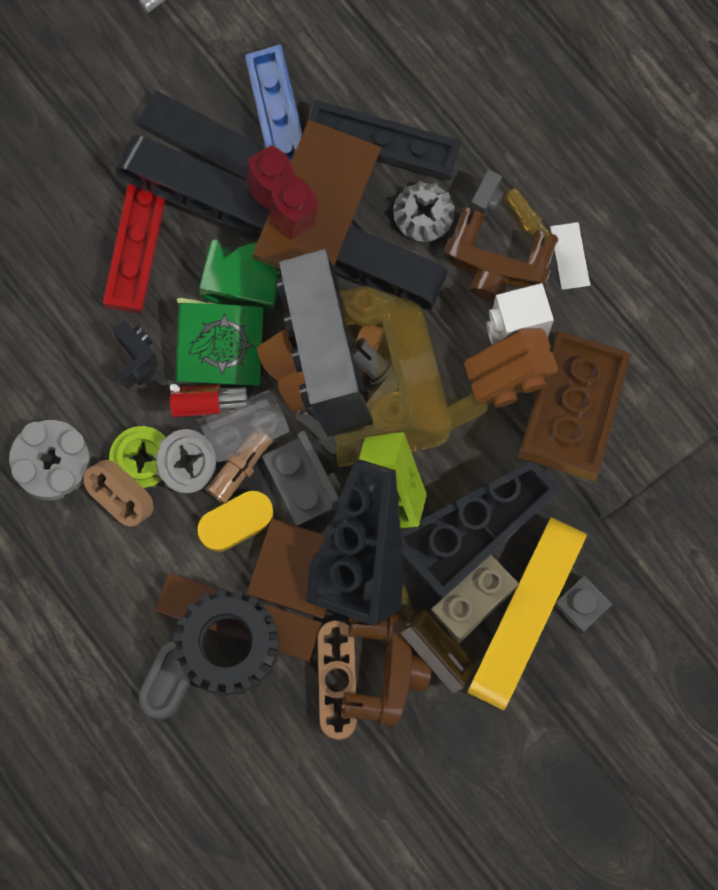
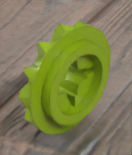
M147 426L127 429L113 442L109 460L118 464L143 488L155 487L162 481V478L156 474L158 470L157 460L145 462L144 468L139 473L136 461L130 460L127 457L138 455L140 449H142V444L145 443L147 455L154 458L161 446L160 441L166 437L160 431Z

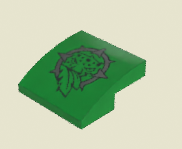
M179 303L175 382L260 386L261 361L257 347L262 344L263 307Z

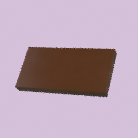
M308 120L291 163L295 176L305 181L317 198L318 211L315 225L291 240L280 233L275 227L269 213L254 249L252 259L280 269L279 262L326 249L334 267L381 147Z
M557 330L550 352L554 355L558 371L546 378V386L537 392L518 458L596 482L631 353Z

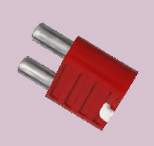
M176 384L170 385L172 418L220 414L221 409L247 406L248 394L245 386L220 388L219 384L179 387Z

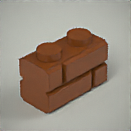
M542 328L520 329L464 362L469 380L473 382L471 387L477 402L480 404L494 403L496 408L505 407L518 400L516 394L522 391L524 393L533 392L546 386L545 379L557 373L558 367L553 353L549 351L551 346L546 332Z

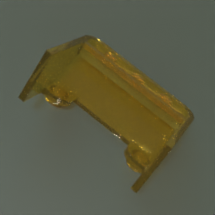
M371 287L340 291L346 313L343 321H346L347 325L371 326L383 324L399 392L385 394L374 402L371 410L374 428L334 436L338 467L353 465L355 461L359 460L364 439L369 436L404 432L411 452L437 447L445 443L451 433V418L421 307L413 301Z

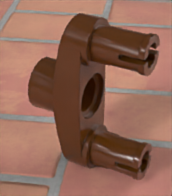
M464 207L461 209V215L453 238L447 240L443 256L455 266L474 275L469 288L472 294L494 302L496 295L505 293L507 286L525 288L542 283L543 287H546L551 273L548 267L555 246L559 241L556 235L549 233L545 246L542 247L545 240V231L536 230L527 259L521 262L476 248L474 245L485 215L475 210L472 217V214H470L471 208Z
M395 613L376 626L349 617L348 624H352V626L348 628V637L383 640V643L386 645L382 693L378 697L344 692L342 705L346 706L341 709L342 718L377 721L379 726L396 727L404 709L408 690L426 692L428 689L431 668L419 654H412L411 645L401 634V631L407 627L406 624L408 623L405 614Z

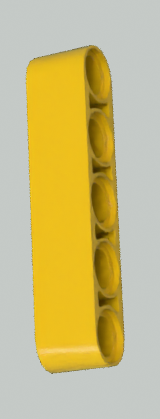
M550 518L468 689V694L503 711L505 710L587 537L586 533L555 518Z

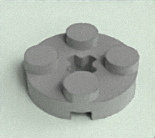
M43 420L41 422L28 423L16 437L10 450L9 464L13 478L27 494L41 500H58L83 485L85 472L91 466V456L83 436L73 426L58 420ZM53 450L56 457L61 458L59 464H52L50 470H46L40 457L42 454L45 455L48 451Z

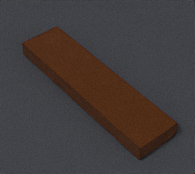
M169 573L156 608V613L179 620L180 616H184L188 611L186 607L191 602L195 604L201 599V595L207 592L211 595L217 593L219 589ZM262 604L270 612L279 635L278 653L309 663L322 623ZM232 619L221 620L208 629L209 631L252 644L249 630L239 621Z

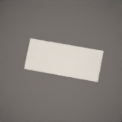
M579 222L550 226L551 233L559 238L554 250L562 290L590 286Z

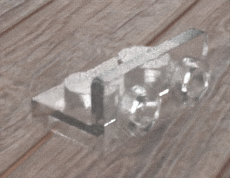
M270 390L248 398L246 407L222 409L220 414L208 415L197 420L202 434L205 436L217 462H221L289 432L288 424L278 400Z

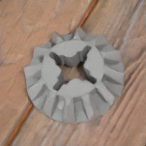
M422 181L410 187L405 186L395 199L393 208L394 221L398 229L408 238L422 242L436 240L443 236L450 229L455 213V206L449 192L439 188L437 183L427 184ZM416 200L424 206L434 203V206L431 208L432 220L424 214L414 217L418 208Z
M182 429L173 431L160 441L161 446L154 458L157 460L158 467L156 474L165 482V487L179 493H192L202 489L209 483L215 471L216 457L211 443L204 435L194 430ZM180 452L183 455L197 456L187 464L188 471L185 468H174L173 466L176 464V461L181 459Z

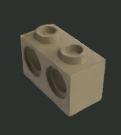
M490 555L448 595L431 609V613L459 644L515 592L519 583Z

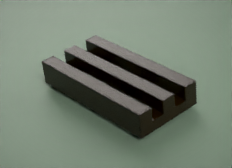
M423 606L412 615L413 618L408 621L407 627L401 631V634L454 694L464 688L477 666L427 607Z

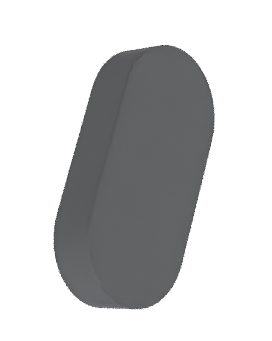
M174 641L165 644L159 651L139 694V703L142 710L149 717L157 720L170 718L178 711L192 682L185 675L179 661L176 659V644Z

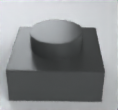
M488 169L471 202L470 214H472V217L475 210L483 213L485 216L488 211L496 212L504 195V192L499 190L502 180L501 175Z
M585 575L555 603L559 611L581 634L613 605Z

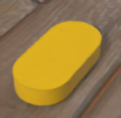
M249 491L208 512L201 518L198 524V536L201 543L211 551L222 552L263 531L270 525L271 519H273L272 503L263 493Z

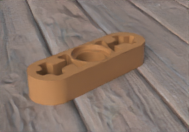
M341 621L326 623L318 633L320 727L326 737L335 741L349 738L354 733L357 719L350 718V724L344 725L343 732L337 733L334 732V726L327 725L326 723L327 719H331L334 716V703L325 705V698L342 700L344 692L356 694L354 637H348L349 626ZM332 630H340V636L347 637L348 642L342 643L340 646V659L348 656L349 664L341 661L324 664V657L332 659V646L329 643H324V638L331 637ZM339 669L348 675L349 684L345 690L333 692L327 688L325 678L332 670Z

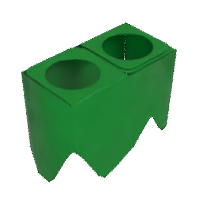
M211 240L199 288L201 299L224 305L263 307L264 313L274 314L279 297L276 279L282 277L281 270L277 273L275 267L252 259L257 242L241 246L231 253L227 246L222 250L217 240Z

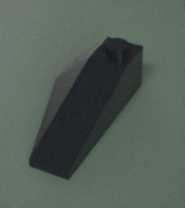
M359 459L355 461L338 499L339 507L332 522L326 526L323 533L325 538L320 550L314 554L309 565L306 602L376 626L401 609L404 563L396 470Z

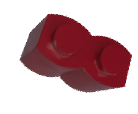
M270 145L249 158L246 177L248 189L258 203L269 209L271 220L280 233L292 240L313 227L318 211L317 198L310 186L295 176L293 165L286 154L279 148Z

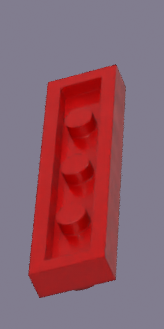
M129 183L103 305L104 308L143 314L166 200Z

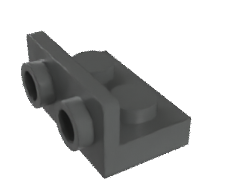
M305 431L298 433L296 440L262 455V460L297 527H302L337 510L339 507L338 496L342 492L335 474L332 472L327 475L320 462L326 458L316 438L309 440Z

